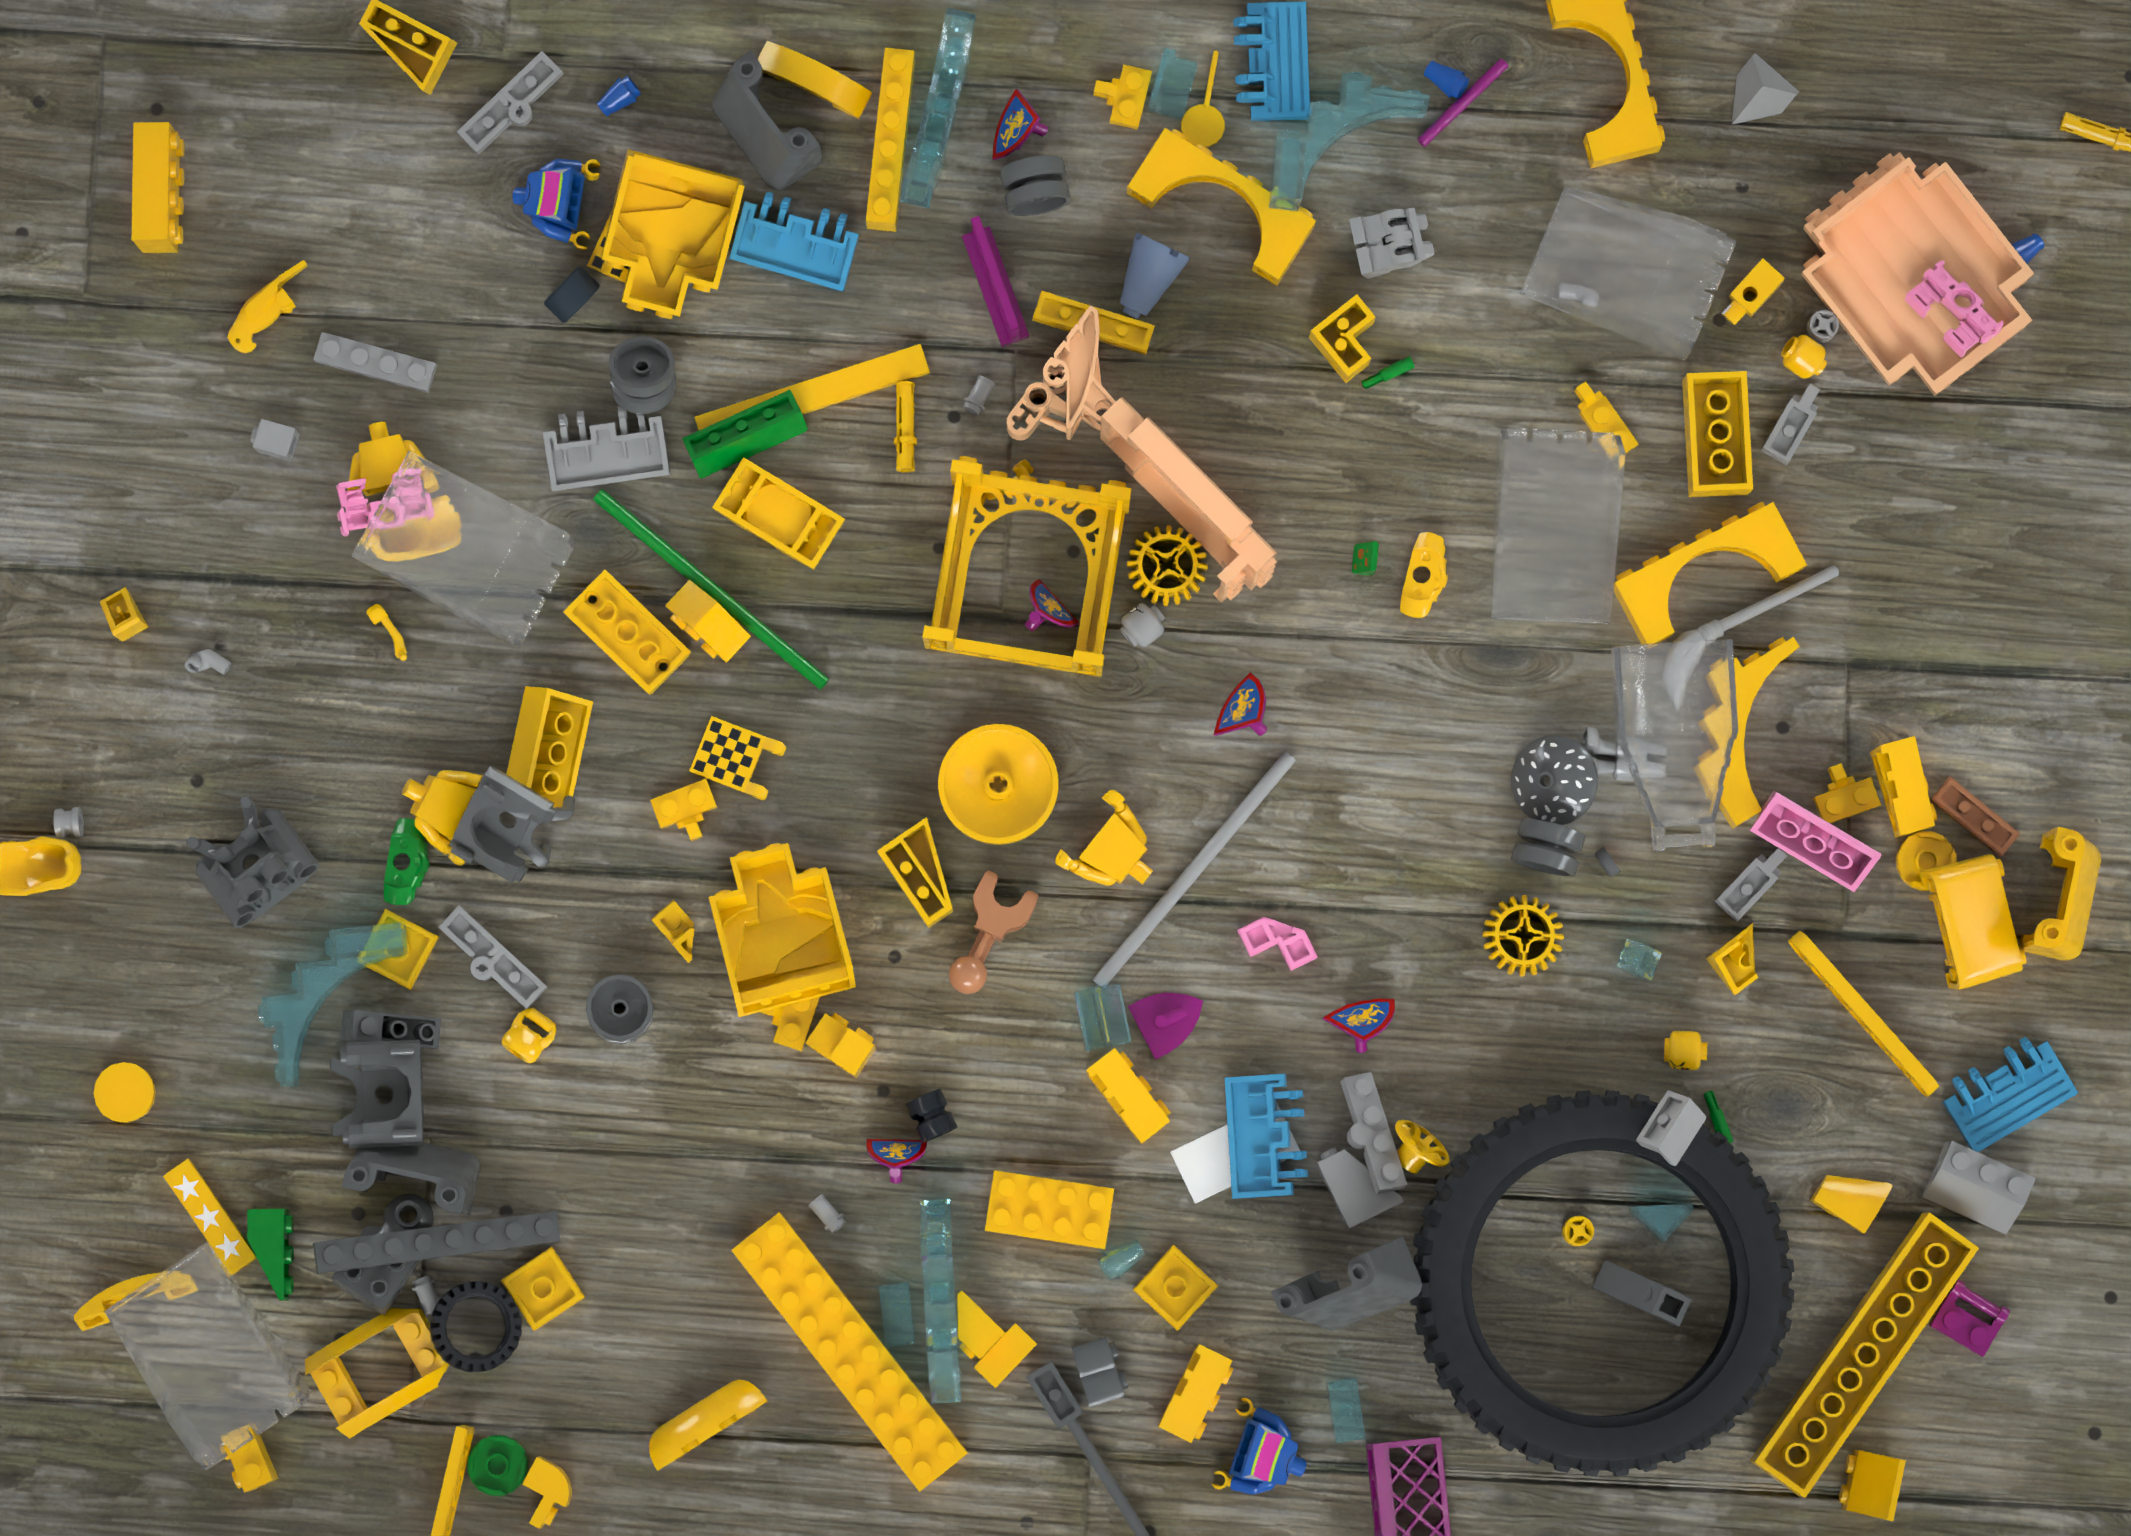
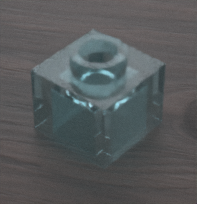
M1627 939L1616 967L1632 976L1652 981L1662 953L1644 943Z

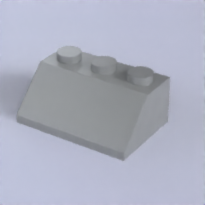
M1954 1141L1945 1142L1922 1198L2006 1235L2023 1209L2036 1178Z

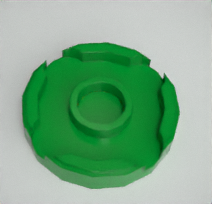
M492 1435L482 1439L472 1448L467 1460V1472L471 1482L479 1491L490 1496H503L514 1492L523 1483L528 1473L529 1460L525 1449L517 1440L506 1435Z

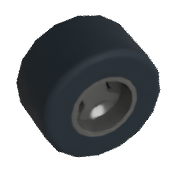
M578 266L544 301V305L561 322L566 323L593 296L600 285L581 266Z

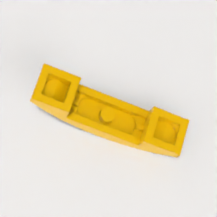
M767 41L758 57L763 73L779 81L783 79L832 103L834 108L857 119H860L872 95L871 91L834 69L773 42Z
M153 1273L137 1276L117 1283L94 1296L74 1314V1320L79 1328L85 1331L112 1322L109 1310L162 1292L166 1294L169 1301H173L199 1292V1289L192 1276L187 1274Z

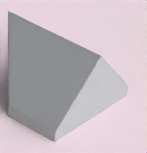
M1756 53L1752 55L1737 74L1731 125L1781 114L1799 93L1794 86Z

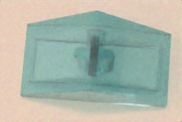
M1693 1204L1629 1207V1213L1660 1242H1665L1694 1210Z

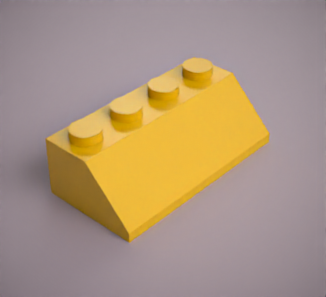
M525 686L506 774L554 802L553 807H562L564 797L568 795L573 797L593 701L550 688Z

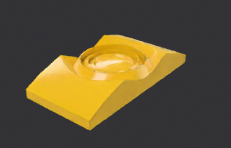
M744 457L712 509L742 529L761 538L785 555L813 570L845 521V518Z

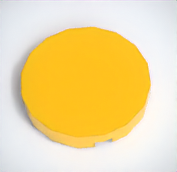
M1922 831L1907 837L1899 846L1896 855V869L1901 879L1909 887L1919 891H1929L1928 885H1922L1919 871L1957 862L1956 852L1943 835L1932 831Z
M122 1062L113 1064L102 1071L95 1082L93 1094L96 1106L104 1116L112 1121L129 1123L142 1118L149 1112L154 1104L156 1090L151 1076L145 1069L137 1064Z

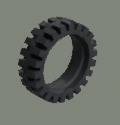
M472 1281L457 1285L440 1298L432 1312L429 1330L434 1349L442 1357L441 1359L456 1369L465 1372H485L494 1369L504 1363L519 1344L522 1333V1318L519 1314V1308L514 1303V1299L504 1289L492 1283ZM481 1297L488 1299L499 1307L504 1316L506 1329L503 1340L496 1350L486 1356L471 1357L464 1355L452 1346L447 1337L446 1322L449 1312L456 1303L465 1298Z

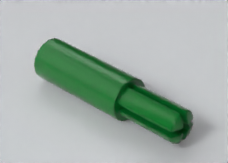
M1405 357L1379 370L1378 373L1361 381L1363 388L1368 389L1415 368L1411 357Z
M1705 1092L1703 1096L1709 1108V1115L1715 1131H1719L1728 1138L1727 1141L1729 1143L1734 1142L1714 1092Z

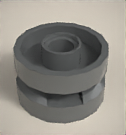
M1052 155L1029 157L1009 163L1000 170L1002 186L1004 189L1009 190L1005 195L1007 212L1010 215L1031 216L1048 213L1068 205L1071 201L1069 186L1061 181L1066 176L1062 157Z
M641 336L627 339L615 347L609 359L610 384L614 400L623 409L633 413L648 414L659 411L668 405L676 393L675 360L671 349L660 340Z
M1529 818L1521 819L1517 834L1523 840L1530 843L1514 845L1510 860L1540 872L1563 877H1575L1579 862L1574 856L1567 854V852L1576 853L1582 851L1586 836L1579 831L1553 822Z
M617 974L605 977L593 987L588 995L586 1005L590 1026L599 1037L609 1043L626 1044L634 1042L646 1033L652 1023L654 1009L650 993L642 982L632 976ZM617 1003L624 1004L626 1007L625 1012L622 1014L615 1013L614 1006Z

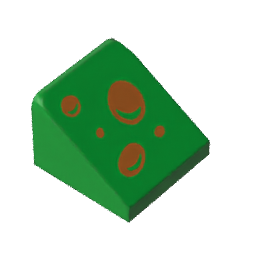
M1378 542L1358 543L1354 546L1351 570L1353 574L1370 576L1375 574L1378 559Z

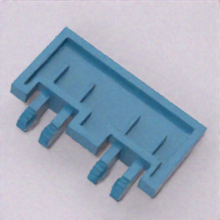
M1306 1L1247 3V16L1234 18L1233 26L1238 28L1261 27V34L1237 35L1234 37V44L1239 46L1261 45V48H1249V74L1236 76L1235 83L1243 86L1263 85V92H1241L1236 95V101L1238 103H1263V106H1251V121L1310 119Z
M766 192L759 218H755L758 204L748 201L744 202L729 259L839 291L845 290L860 235L859 233L847 230L843 243L841 242L848 218L847 214L841 213L838 217L834 238L831 239L824 237L826 226L830 219V209L823 208L816 234L814 235L812 234L814 220L789 214L787 225L785 226L791 198L784 197L781 201L776 223L767 220L774 199L773 193Z
M2027 1037L2019 1040L2021 1048L2032 1063L2026 1069L2014 1049L2010 1046L2003 1049L2006 1058L2016 1073L2014 1076L2007 1065L2000 1067L1983 1078L1975 1067L1968 1069L1969 1077L1980 1093V1096L1975 1099L1972 1098L1964 1081L1959 1076L1952 1079V1083L1964 1105L1961 1106L1955 1095L1942 1101L1970 1149L1976 1152L1983 1150L2078 1094L2048 1041L2034 1048Z
M1286 1074L1225 1078L1232 1199L1294 1195L1293 1182L1280 1183L1279 1179L1308 1177V1170L1304 1169L1281 1171L1280 1160H1303L1307 1158V1151L1278 1153L1277 1148H1289L1291 1143L1289 1122H1276V1118L1304 1116V1109L1300 1108L1277 1111L1276 1099L1295 1100L1303 1097V1090L1274 1092V1088L1287 1087Z

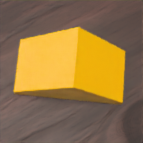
M126 587L99 601L111 632L122 642L148 628L146 621Z

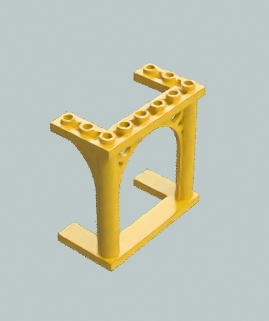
M960 456L959 460L952 459L950 473L954 492L931 626L924 625L922 638L925 649L1102 677L1104 654L1102 652L1125 513H1129L1132 488H1127L1125 482L1109 480L1108 484L1102 483L1099 493L1096 492L1095 487L1078 485V489L1068 488L1066 487L1067 483L1056 480H1049V484L1038 483L1035 477L1020 475L1019 479L1007 478L1008 474L1001 471H990V475L983 474L982 464L977 463L976 458ZM991 493L997 498L999 509L996 512H989L983 507L981 503L983 494ZM1002 493L1010 499L1013 498L1012 496H1015L1017 499L1016 503L1013 505L1006 504ZM1040 499L1043 500L1044 504L1041 507H1037L1035 501ZM1049 501L1054 502L1051 506H1049ZM1067 504L1066 508H1072L1077 505L1072 514L1063 513L1061 510L1062 506ZM975 508L979 514L984 516V521L981 523H974L977 514H974ZM1087 509L1095 511L1096 519L1091 525L1086 527L1077 525L1076 518L1082 511ZM1022 510L1045 512L1064 521L1081 540L1087 555L1088 577L1076 650H1074L1073 657L956 638L973 546L982 531L1001 516ZM1099 528L1098 535L1094 533L1095 542L1089 541L1086 538V534L1094 532ZM971 529H973L974 533L970 536ZM1093 549H1096L1095 556L1092 553Z

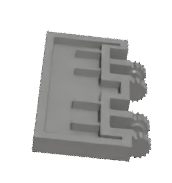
M617 406L621 434L617 435L615 422L594 424L589 426L591 439H588L584 411H578L576 422L579 427L580 439L570 440L568 419L565 413L558 414L562 443H558L556 430L543 432L551 490L559 491L670 475L662 415L650 416V430H647L645 414L636 413L639 431L629 432L627 410Z

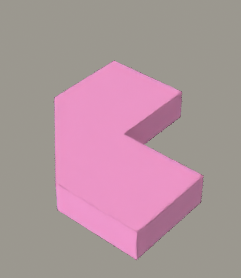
M1262 917L1237 930L1250 957L1278 945L1290 971L1318 958L1305 930L1267 917Z

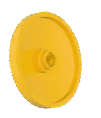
M985 725L964 734L946 753L938 777L939 797L949 820L966 836L986 844H1010L1031 836L1047 821L1057 800L1058 773L1050 752L1033 734L1012 725Z

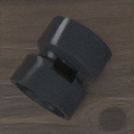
M941 1088L905 1104L912 1120L918 1121L916 1130L922 1143L958 1128L952 1113L945 1110L947 1102Z

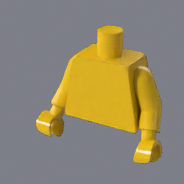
M377 422L368 426L372 441L359 444V452H356L352 457L349 481L365 478V489H362V492L366 496L398 489L397 483L393 484L392 481L394 473L420 468L421 473L419 476L420 480H423L425 492L429 494L438 490L439 484L434 473H432L427 460L414 442L403 440L400 434L389 436L386 422ZM412 477L401 478L398 481L412 479ZM358 486V487L347 488V491H349V490H354V489H360V488H359V486Z
M442 770L436 777L428 775L423 785L409 779L402 790V795L415 801L410 810V813L416 817L414 820L415 827L431 845L444 855L448 854V859L453 863L463 865L466 861L451 853L452 847L449 845L483 775L465 771Z
M1109 790L1102 799L1114 806L1115 813L1078 859L1072 860L1060 849L1055 858V863L1067 871L1070 869L1072 873L1086 880L1102 885L1111 886L1115 882L1121 884L1128 874L1143 885L1153 872L1150 867L1140 860L1147 852L1145 847L1147 836L1128 805L1123 803L1124 797L1116 790Z

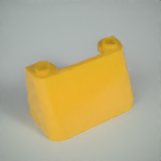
M2056 827L2043 833L2040 844L2041 849H2045L2050 853L2052 857L2051 866L2066 870L2056 919L2048 918L2042 920L2037 925L2035 933L2021 935L2019 947L2022 946L2024 952L2068 961L2076 958L2083 949L2101 863V854L2099 849L2079 832Z
M1987 854L1919 871L1922 885H1928L1930 893H1934L1928 896L1929 900L1933 901L1947 956V959L1944 960L1945 965L1952 967L1949 969V973H1945L1948 988L1960 990L2022 971L2023 964H2026V955L2022 946L2018 947L2001 878L2005 875L2000 859H1996L1992 854Z

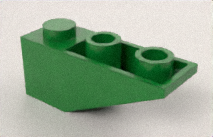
M247 1209V1240L279 1301H289V1294L294 1292L293 1276H289V1264H293L294 1248L293 1245L289 1246V1233L294 1231L293 1215H289V1209Z

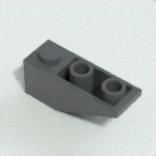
M343 1010L340 1041L420 1040L421 1048L438 1049L441 1019L363 1010Z
M1604 1260L1592 1288L1674 1327H1680L1692 1300L1677 1291L1607 1260Z

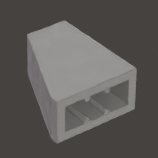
M1336 1147L1320 1154L1321 1161L1315 1163L1347 1229L1404 1202L1402 1197L1395 1191L1376 1194L1368 1168L1345 1149L1338 1152Z

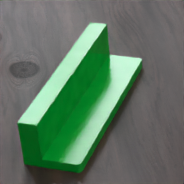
M790 389L682 438L700 479L740 462L743 457L747 459L808 431V427Z

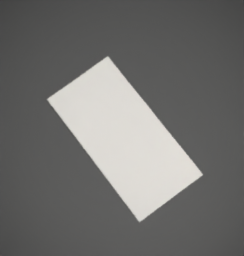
M1276 1118V1122L1286 1121L1285 1118ZM1228 1125L1170 1152L1195 1204L1231 1187ZM1291 1131V1147L1277 1148L1278 1153L1300 1151Z

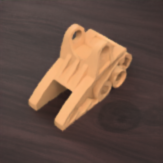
M1091 305L1080 318L1079 325L1076 323L1066 336V341L1063 340L1056 349L1054 358L1050 357L1043 368V383L1035 382L1029 385L1023 397L1007 417V431L1013 439H1027L1041 422L1065 432L1067 440H1071L1082 420L1101 431V425L1096 422L1101 423V416L1097 412L1102 409L1108 410L1116 401L1101 384L1098 357L1100 331L1098 310ZM1067 392V403L1058 396ZM1034 398H1042L1045 400V402L1040 405H1036L1031 401ZM1026 411V413L1028 414V417L1025 420L1026 429L1020 427L1018 430H1016L1014 421L1016 420L1017 422H1021L1022 419L1026 416ZM1049 413H1053L1066 418V423L1047 416Z

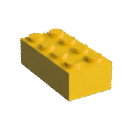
M169 122L133 123L131 240L142 253H178V244L183 243V227L179 226V215H183L184 201L183 197H179V186L184 185V170L180 168V157H184L185 144L184 140L180 139L178 132L175 131Z
M1747 371L1687 373L1682 380L1688 496L1748 495L1753 490Z
M994 1170L985 1231L1105 1250L1114 1189Z

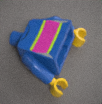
M557 158L541 167L539 171L531 172L528 175L527 186L516 187L513 190V202L515 205H523V213L531 217L532 224L545 236L564 243H568V241L573 242L577 250L584 251L587 247L578 245L576 239L580 236L590 239L589 234L583 231L574 234L572 230H577L585 177L590 181H595L600 177L599 173H591L588 168H599L600 163L595 159H590L586 164H581V161Z
M1241 1398L1240 1400L1248 1403L1250 1408L1246 1413L1235 1409L1237 1414L1243 1418L1252 1416L1253 1420L1247 1418L1229 1474L1224 1470L1214 1472V1474L1223 1475L1225 1483L1223 1485L1212 1483V1486L1215 1489H1223L1229 1486L1233 1491L1256 1495L1272 1490L1276 1484L1285 1485L1289 1473L1299 1477L1302 1476L1307 1462L1305 1459L1295 1456L1298 1444L1291 1440V1431L1283 1420L1261 1407L1254 1408L1248 1398Z

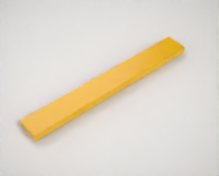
M918 344L695 416L698 430H702L790 389L803 415L896 385V382L908 381L930 374L922 346Z

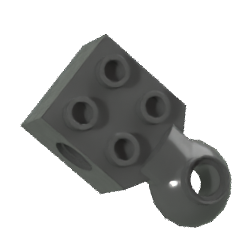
M402 1194L395 1197L387 1205L383 1214V1226H366L360 1236L432 1227L434 1223L432 1208L423 1197L415 1194ZM411 1210L416 1213L417 1218L414 1222L405 1223L400 1219V1215L404 1211ZM418 1261L336 1271L332 1276V1281L338 1288L385 1316L418 1266Z

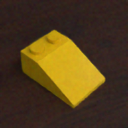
M1854 1449L1853 1455H1848L1845 1464V1472L1849 1473L1847 1484L1841 1486L1839 1493V1503H1842L1841 1509L1893 1521L1906 1460Z

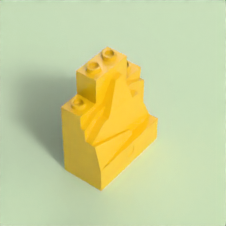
M627 149L601 255L602 260L607 261L606 266L623 270L624 266L629 267L621 297L622 302L627 303V308L643 312L644 308L656 310L655 315L672 319L673 315L680 317L688 283H693L694 289L703 292H710L711 288L718 290L745 187L743 179Z
M774 843L762 850L754 852L742 851L736 856L730 857L737 890L719 891L714 896H710L709 901L738 1016L742 1017L856 988L852 961L826 867L821 869L816 867L809 868L801 874H796L788 843Z

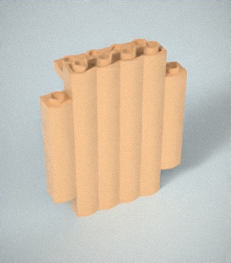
M1900 152L1894 157L1889 153L1876 164L1879 167L1870 175L1867 171L1852 182L1855 187L1845 193L1841 190L1829 200L1831 205L1824 211L1818 208L1805 218L1807 224L1804 225L1803 229L1823 253V256L1820 258L1816 254L1804 263L1805 270L1802 271L1801 275L1829 311L1837 316L1840 325L1888 386L1913 368L1933 395L1936 396L2032 322L2030 316L2011 293L2033 277L2034 273L1947 162H1944L1941 166L1934 163L1922 173L1925 178L1921 180L1914 171L1916 165L1909 157L1905 159ZM1939 261L1945 262L1943 268L1959 284L1964 281L1984 301L1982 308L1997 323L2003 320L2000 333L1986 343L1977 342L1966 351L1965 356L1962 358L1943 340L1945 333L1949 329L1955 330L1960 326V321L1941 302L1937 303L1935 301L1931 304V309L1927 312L1926 317L1922 319L1905 301L1906 294L1920 284L1924 273L1928 269L1933 270L1935 264ZM1959 296L1954 299L1959 307L1967 308L1971 305L1966 297Z
M1123 397L1119 398L1101 416L1100 439L1125 463V470L1189 534L1192 533L1194 535L1193 538L1200 542L1202 547L1224 568L1217 575L1221 580V584L1213 595L1222 603L1226 598L1230 601L1242 591L1244 584L1250 590L1256 585L1262 588L1273 577L1272 574L1277 563L1275 557L1277 552L1251 527L1253 521L1149 417L1144 419Z

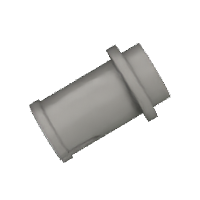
M979 375L969 396L963 399V409L974 415H979L980 412H983L985 410L983 405L995 383Z
M824 1194L818 1196L808 1206L826 1225L824 1229L826 1231L830 1230L832 1234L846 1223L843 1219L844 1214H839L825 1198Z
M429 1275L412 1281L414 1287L411 1288L412 1291L416 1290L425 1316L433 1312L439 1301L432 1284L435 1280H431Z

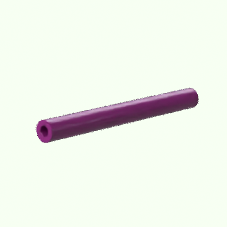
M1500 58L1417 138V141L1423 147H1426L1509 67L1508 64Z

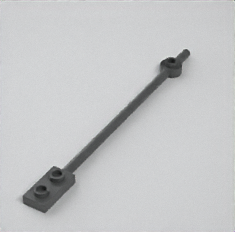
M1048 1362L1026 1376L1057 1428L1059 1429L1067 1425L1135 1536H1150L1077 1420V1417L1084 1412L1053 1362Z

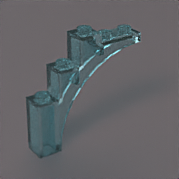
M947 8L932 81L917 139L904 177L900 202L925 208L930 207L944 167L947 145L955 125L959 99L967 78L976 14Z
M1360 72L1343 73L1338 88L1337 105L1324 100L1310 102L1306 117L1305 134L1294 129L1278 130L1274 144L1269 208L1298 211L1310 171L1322 154L1336 141L1359 127L1379 120L1399 117L1424 118L1429 107L1430 95L1422 94L1417 90L1396 91L1386 86L1372 88L1371 76H1365Z
M391 923L329 930V937L325 938L326 954L331 955V960L295 963L296 971H292L291 979L294 989H297L298 994L262 997V1004L258 1005V1017L260 1023L264 1022L265 1028H276V1033L272 1035V1044L274 1051H278L279 1063L275 1064V1077L277 1082L280 1081L281 1087H299V1061L304 1039L314 1016L325 1000L345 980L366 966L391 957L408 954L405 924Z
M950 1199L920 1201L921 1259L931 1404L962 1402Z

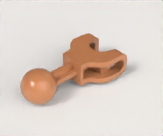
M990 870L985 872L973 895V907L978 916L974 930L979 933L968 955L956 959L949 969L951 985L955 990L963 994L976 993L985 985L987 970L984 962L995 940L1001 943L1006 934L1025 927L1038 901L1037 893L1027 891L1017 905L1012 907L1001 906L995 901L993 895L998 876Z

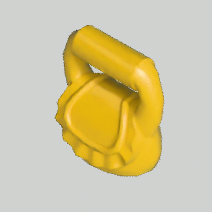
M535 1008L525 1009L517 1014L511 1028L504 1034L501 1041L502 1045L520 1060L528 1064L533 1063L539 1058L542 1050L548 1047L554 1040L557 1031L556 1024ZM527 1017L549 1034L542 1038L540 1034L528 1028L527 1025L522 1024L524 1018Z

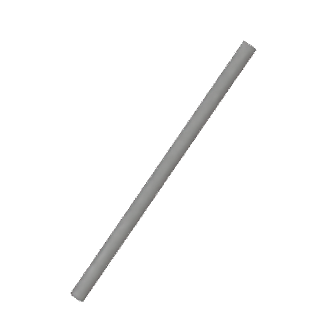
M1284 751L1095 975L1092 981L1097 986L1104 989L1296 762L1290 754Z

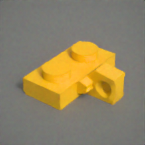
M1123 64L1120 79L1113 78L1112 83L1096 80L1094 96L1107 99L1106 105L1113 107L1110 117L1111 124L1136 130L1139 128L1152 71Z
M1842 763L1828 768L1832 783L1827 785L1829 792L1813 798L1820 818L1830 824L1881 806L1871 777L1855 782L1853 776L1847 777Z
M707 779L650 800L660 828L663 829L673 824H677L678 829L686 827L691 841L703 837L697 823L704 820L702 813L717 808Z
M820 997L760 1012L772 1016L771 1024L778 1026L773 1042L802 1052Z

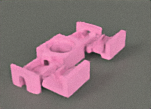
M1939 261L1935 264L1933 270L1928 269L1924 273L1922 282L1906 294L1905 301L1922 319L1926 317L1927 312L1931 309V304L1935 301L1937 303L1941 302L1960 321V326L1955 330L1949 329L1945 333L1943 340L1962 358L1965 356L1966 351L1977 342L1986 343L2000 333L2003 320L1997 323L1982 308L1984 301L1964 281L1959 284L1943 268L1945 262ZM1959 296L1966 297L1971 305L1967 308L1959 307L1954 299Z
M421 469L394 473L392 481L393 484L397 483L399 493H396L397 498L371 502L368 505L366 504L368 499H364L362 489H365V478L339 483L336 487L341 509L338 511L337 517L338 521H341L342 524L340 527L341 534L347 537L349 531L372 527V531L400 527L405 524V520L427 517V521L432 519L434 511L430 495L426 492L423 493L419 476ZM412 477V479L398 481L401 478ZM358 486H359V488H360V489H354V490L345 491V489H347V488L358 487ZM380 507H388L392 510L394 517L391 522H383L379 519L378 510Z

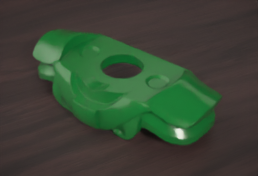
M410 818L398 819L391 835L384 878V901L393 905H408L414 900L416 888L422 886L423 878L426 872H428L430 864L427 853L428 844L424 842L425 837L415 827L414 820ZM400 853H406L410 858V865L405 870H398L394 865L395 857Z

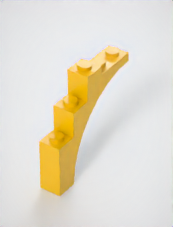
M1784 637L1779 638L1768 645L1770 651L1760 656L1756 652L1743 660L1744 667H1742L1737 657L1731 661H1728L1725 657L1711 666L1713 672L1707 676L1725 707H1722L1719 703L1704 712L1707 717L1701 721V724L1719 752L1716 754L1715 750L1712 749L1698 759L1701 763L1694 769L1732 829L1762 811L1751 789L1745 767L1744 738L1746 722L1753 700L1766 677L1781 661L1800 647L1794 637L1787 641Z

